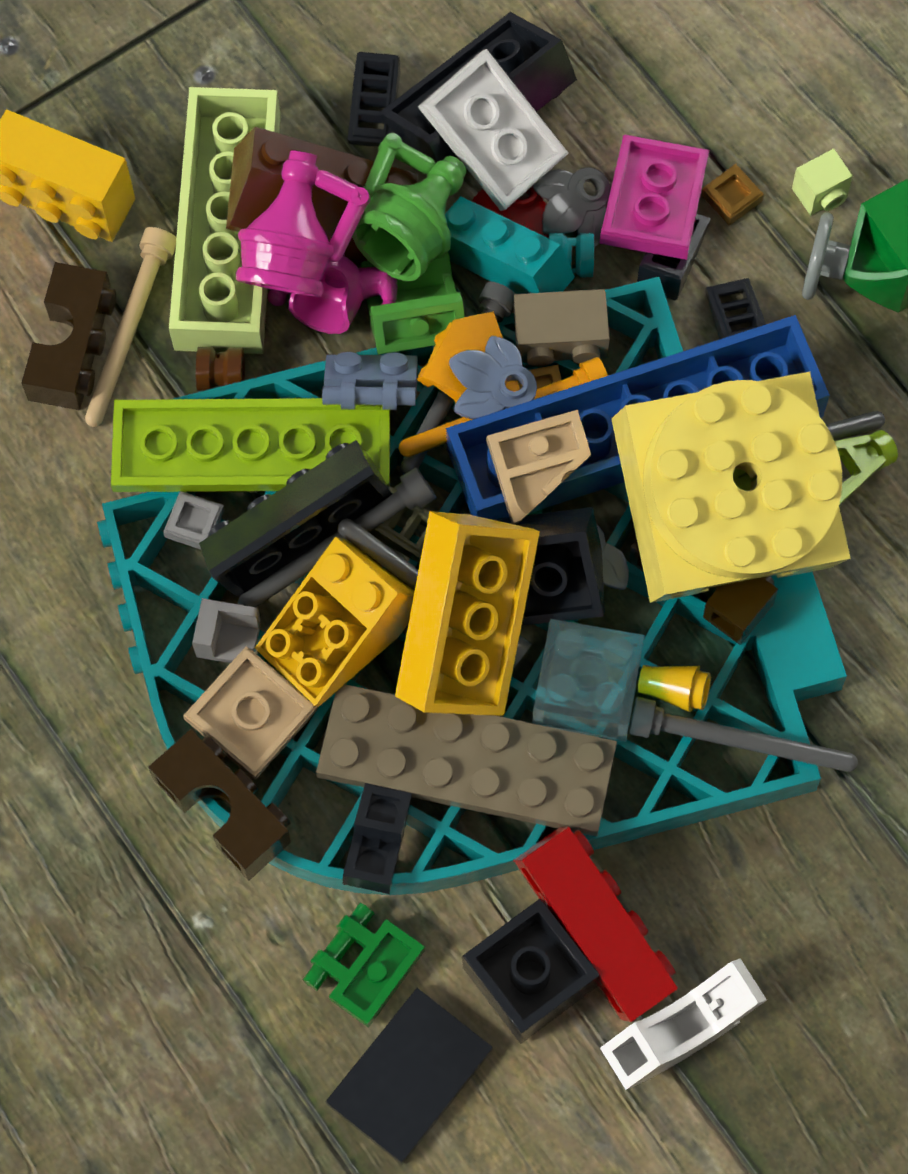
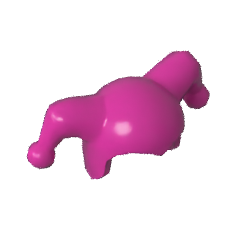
M343 256L338 262L333 263L329 261L321 280L324 286L321 297L291 293L289 311L304 325L316 331L328 334H341L350 327L362 301L380 295L383 299L382 305L396 303L397 279L380 271L377 267L358 268L350 259ZM271 289L267 294V298L272 305L281 306L285 303L286 295L289 293Z

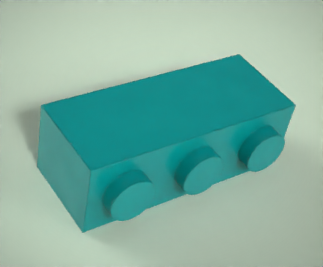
M461 196L446 212V221L451 233V246L448 251L451 262L491 282L502 284L511 289L515 294L562 292L575 278L561 244Z

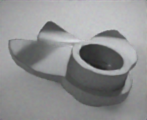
M590 167L579 169L575 173L560 169L547 172L533 186L538 195L549 201L543 213V234L549 236V233L568 234L575 230L577 235L580 233H594V247H596L600 243V235L606 213L605 204L609 200L611 191L607 177L601 171ZM584 182H590L595 186L596 194L594 196L588 195L584 191Z

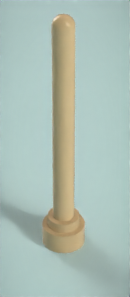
M156 227L145 228L139 247L142 250L140 255L143 258V262L85 415V421L91 427L99 426L104 419L160 265H165L167 260L173 258L176 249V237L163 229Z

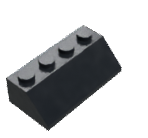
M509 12L380 112V115L389 128L400 136L403 143L434 159L435 163L447 156L458 158L418 106L476 55L487 49L537 112L577 81L562 40L518 15Z
M357 440L351 444L343 443L334 447L325 456L326 460L313 469H303L296 472L287 480V486L273 495L266 494L258 497L249 504L246 513L233 521L226 520L214 526L208 533L209 537L199 543L207 568L213 579L239 598L243 593L338 531V525L341 520L347 518L354 520L392 495L391 489L374 462Z

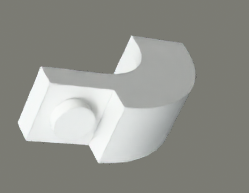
M737 959L731 961L671 1005L647 1018L634 1022L600 1047V1049L627 1090L660 1074L707 1046L738 1025L740 1019L767 999L742 960Z

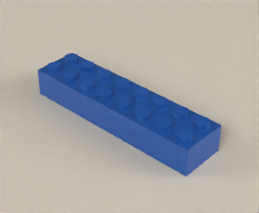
M794 315L446 428L447 451L471 515L487 519L509 517L508 510L486 441L488 435L578 410L591 456L530 512L532 513L625 482L611 419L626 405L696 393L712 385L727 381H762L810 372L820 418L824 417L830 395L798 319Z

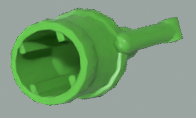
M395 133L387 134L378 146L377 156L364 186V189L370 194V203L366 206L352 236L357 248L365 258L380 271L387 273L395 279L414 281L422 277L429 263L444 257L451 246V233L445 216L446 202L449 196L458 192L463 184V177L466 175L464 164L453 156H447L435 163L434 159L403 143L399 135ZM394 158L427 174L426 179L413 185L385 184Z

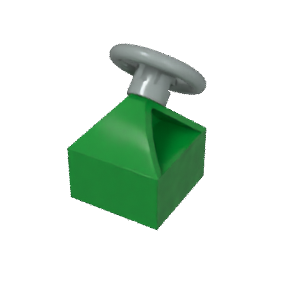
M906 179L861 203L850 245L829 240L834 217L829 212L821 215L802 289L804 299L811 300L814 298L819 277L823 275L838 280L843 279L849 287L859 294L899 313L908 308V180Z

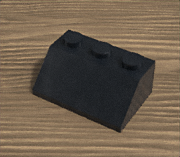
M593 507L527 515L519 523L514 524L540 531L522 626L603 617L605 605L602 547ZM510 517L491 519L511 524Z

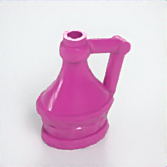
M291 150L289 159L283 164L281 176L285 181L279 195L265 212L247 228L241 229L238 233V238L241 241L242 267H239L236 271V281L272 290L321 297L324 291L321 280L329 261L333 263L338 262L343 257L366 206L370 203V194L362 187L328 171L319 170L316 165V155ZM314 184L318 188L348 201L330 242L317 219L313 206L312 186Z

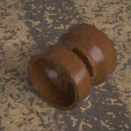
M212 347L197 348V391H205L216 388V385L221 387L245 380L244 348H228L225 352H220V354H217Z

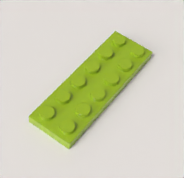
M322 398L114 400L111 488L113 492L279 491L287 486L286 482L293 474L303 469H313L326 460L325 456L334 447L343 443L351 444L355 440L366 450L385 482L390 486V410H383V405H356L355 409H341V405H323Z

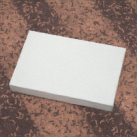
M487 49L476 55L418 106L500 211L507 209L569 154Z

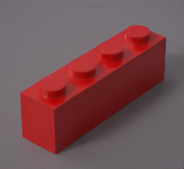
M560 827L513 861L537 897L543 901L599 973L598 987L619 1018L632 1022L678 989L671 978L676 972L668 958L660 950L654 953L645 940L644 936L648 934V930L641 918L633 910L627 913L618 900L617 896L621 894V890L614 878L606 870L599 872L591 860L590 856L594 854V850L587 838L579 830L572 832L570 827Z

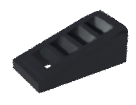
M369 52L357 53L348 144L378 147L387 134L393 133L382 119L381 111L362 110L361 108L362 106L386 108L397 99L400 79L399 56ZM364 88L387 90V94L364 92ZM359 123L384 124L383 129L359 127Z
M696 214L687 260L646 252L639 265L637 282L659 277L666 298L677 300L695 261L711 218ZM660 256V257L669 259V260H671V261L677 262V263H679V264H676V263H673V262H670V261H667V260H664V259H661V258H658V257Z
M749 278L706 287L705 292L719 340L766 325ZM742 292L743 299L721 303L719 297ZM745 307L748 312L726 317L725 314L727 311ZM751 322L752 327L731 331L730 326Z

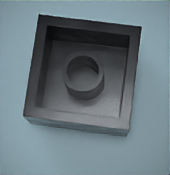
M540 898L462 956L463 969L520 1044L598 987L599 973Z

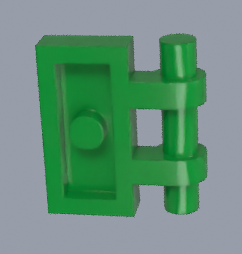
M359 903L350 916L344 915L337 924L336 928L339 931L325 950L319 949L310 962L313 966L302 980L316 991L319 990L328 977L336 980L338 984L329 995V1000L369 1028L425 952V946L387 919L375 934L372 933L365 926L375 913L363 903ZM355 942L364 949L348 969L339 961Z

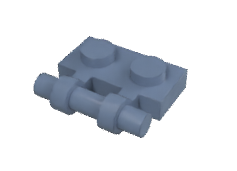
M353 352L326 355L324 386L322 389L323 405H341V409H355L356 405H383V410H397V405L415 406L418 372L417 356H407L396 352L384 355H359Z

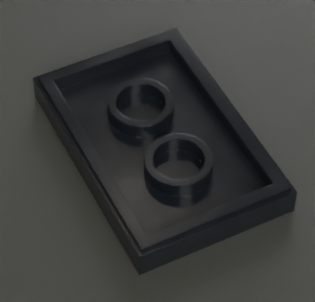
M416 988L325 1102L331 1109L403 1165L490 1055L493 1047L420 989Z

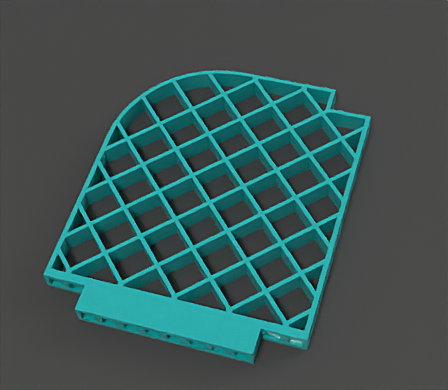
M659 277L605 290L608 326L635 340L616 373L639 366L650 347L655 346L658 359L683 352ZM643 309L645 316L641 315L635 310ZM512 313L509 317H504L502 322H498L503 339L512 342L516 346L514 313ZM435 345L398 351L396 353L417 356L418 378L423 368L420 364L428 363ZM376 348L356 352L359 355H378ZM326 360L173 399L320 398L310 392L323 389ZM570 360L554 361L547 366H531L528 363H523L528 366V370L558 365L561 380L573 376V371L579 369V365ZM417 380V391L420 394L416 399V405L410 408L394 436L390 435V476L396 466H400L404 458L399 452L400 442L417 434L440 391L434 385L428 388ZM455 401L451 407L452 410H454L456 404ZM426 454L418 470L427 481L450 492L439 512L458 514L466 499L455 470ZM625 482L604 489L629 502ZM266 491L264 495H273L277 491ZM146 492L102 503L105 520L97 521L103 547L112 546L116 560L107 563L114 590L122 588L126 603L118 605L124 632L133 630L136 646L128 648L135 675L144 674L151 706L164 745L168 750L175 741L165 717L159 691L166 690L191 705L205 692V690L174 673L192 646L202 598L220 601L227 589L211 577L200 596L149 569L168 539L165 538L163 531L179 492ZM185 492V493H188V494H191V495L196 496V494H197L198 492ZM555 505L529 513L528 515L551 512ZM630 505L607 541L608 544L619 550L634 527ZM157 516L132 556L126 559L118 526ZM396 525L394 531L400 534L403 528ZM413 534L410 541L416 544L420 538ZM410 558L408 562L419 570L420 563ZM627 561L629 570L627 587L649 599L644 572ZM813 572L781 578L771 575L775 582L774 586L778 588L775 603L741 645L703 618L706 603L692 595L656 602L663 607L636 654L577 623L579 619L534 624L552 635L524 683L511 677L507 698L512 703L503 717L519 721L524 711L528 709L564 730L615 740L617 744L614 757L658 780L637 817L611 823L601 817L598 836L583 834L593 850L817 790L821 780L817 765L787 759L791 776L767 782L780 757L768 755L750 787L725 793L680 768L696 741L695 738L683 736L668 762L608 729L636 680L639 681L643 665L657 667L648 659L676 613L735 645L709 690L705 708L703 710L693 708L697 712L693 719L707 721L709 718L720 725L810 744L797 702L840 691L847 677ZM308 573L295 581V583L301 585ZM136 585L188 612L156 664H152L133 588ZM262 630L259 631L257 644L265 634ZM402 632L398 639L405 642L406 635ZM565 642L624 673L596 722L537 691ZM748 650H752L777 730L719 699ZM258 652L257 655L272 667V664ZM360 670L354 677H352L345 685L365 688L362 685L355 682L359 677L360 673L362 672V670ZM335 693L318 707L299 740L296 742L291 739L279 753L287 759L261 800L265 806H268L271 802L277 807L280 806L303 767L316 774L320 754L313 750L327 729ZM327 780L359 799L321 862L316 863L283 850L268 864L295 877L325 887L349 892L378 895L427 893L519 870L513 860L544 839L551 827L536 824L523 847L496 853L455 830L467 809L450 806L440 822L410 805L406 825L428 836L431 840L412 872L395 873L390 894L343 884L344 869L337 867L351 845L354 835V823L364 787ZM669 787L695 800L694 802L656 811ZM205 798L197 802L220 828L230 817V814L213 798ZM445 846L471 860L453 866L432 869Z

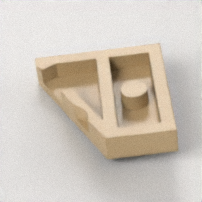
M578 410L486 437L511 524H517L522 521L591 456Z

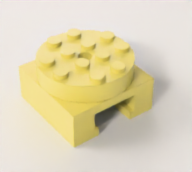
M810 372L762 381H727L712 385L696 393L626 405L611 419L650 603L704 593L709 590V587L776 575L777 578L827 569L851 559L839 507L842 493L840 456L832 434L820 418ZM735 468L747 472L750 479L757 477V479L751 482L749 491L741 490L735 485L733 481V471Z

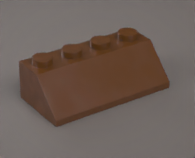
M254 127L234 148L226 229L239 232L241 229L247 228L270 207L279 195L285 181L281 176L284 162L289 159L291 150L316 155V165L319 170L328 171L362 188L365 186L374 161ZM391 166L385 184L413 185L417 183L418 174ZM314 184L312 186L313 206L317 219L330 242L348 201L318 188ZM351 238L343 256L350 259L356 265H360L363 261H368L357 248L353 238Z

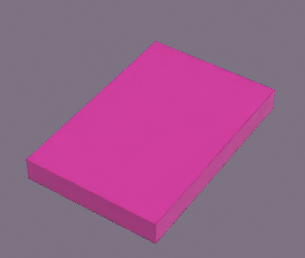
M623 135L599 244L687 260L709 150Z

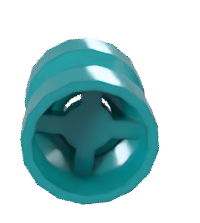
M549 233V239L561 244L572 272L576 273L579 277L593 278L594 233H580L576 238H567L563 233ZM572 246H575V265H572Z

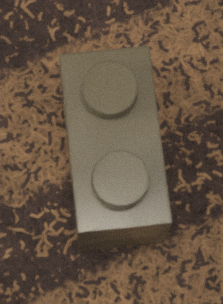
M605 289L514 294L516 347L521 354L522 363H528L531 366H547L554 361L573 360L576 363H582L595 357L608 358L610 338Z

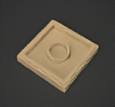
M245 646L183 715V718L204 737L206 735L210 736L227 757L256 780L314 715L318 707L312 704L295 686L257 654Z

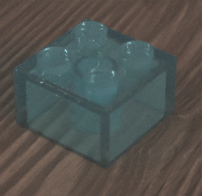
M550 619L533 709V724L626 742L644 635Z

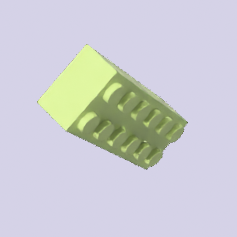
M189 87L169 332L174 351L197 352L198 347H212L216 352H225L228 348H244V353L263 354L268 288L236 281V271L239 267H242L241 241L238 238L239 232L226 229L234 148L254 127L279 133L281 115L277 90Z

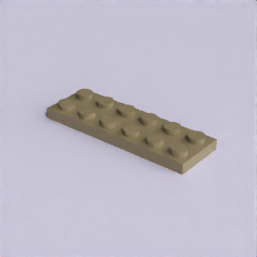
M344 684L335 692L316 775L317 778L364 787L365 783L401 790L412 793V798L554 828L570 827L573 832L579 830L583 834L598 836L617 741L494 715L425 713L395 697L393 694Z

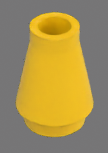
M643 665L639 676L638 692L648 694L688 712H691L693 708L703 710L709 695L711 674L700 671V666L653 667Z

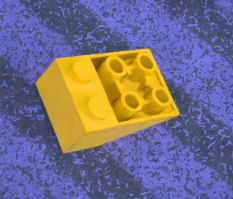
M335 536L258 642L255 649L312 704L319 707L400 636L409 623L414 590L350 541Z

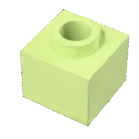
M832 149L796 168L792 190L811 216L822 209L831 211L840 206L848 197L853 175L835 149Z

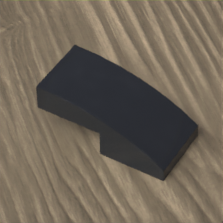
M365 783L354 823V835L343 872L344 885L390 894L412 793Z

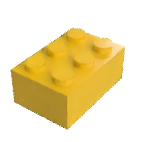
M5 110L0 119V200L15 207H18L20 204L29 207L49 222L58 223L60 220L72 225L80 234L90 239L101 237L113 242L136 200L126 158L10 110Z

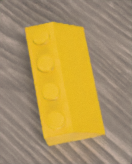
M429 512L395 697L425 713L504 716L540 531L473 515Z

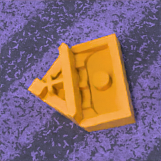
M494 311L455 319L450 322L445 330L436 335L434 339L436 345L427 365L421 369L417 380L428 388L432 385L436 386L454 399L456 403L467 388L453 374L449 366V360L456 354L466 350L485 352L487 341L491 336L503 338ZM512 380L505 384L506 388L510 391L516 392L520 390L518 381Z

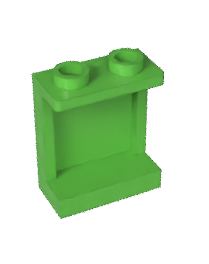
M449 252L444 257L429 263L426 272L421 278L414 281L397 279L396 303L382 305L383 299L380 295L365 300L378 355L436 345L434 339L437 334L445 330L447 325L453 320L465 317L461 293L456 292L452 277ZM363 261L360 264L361 268L375 267L369 261Z

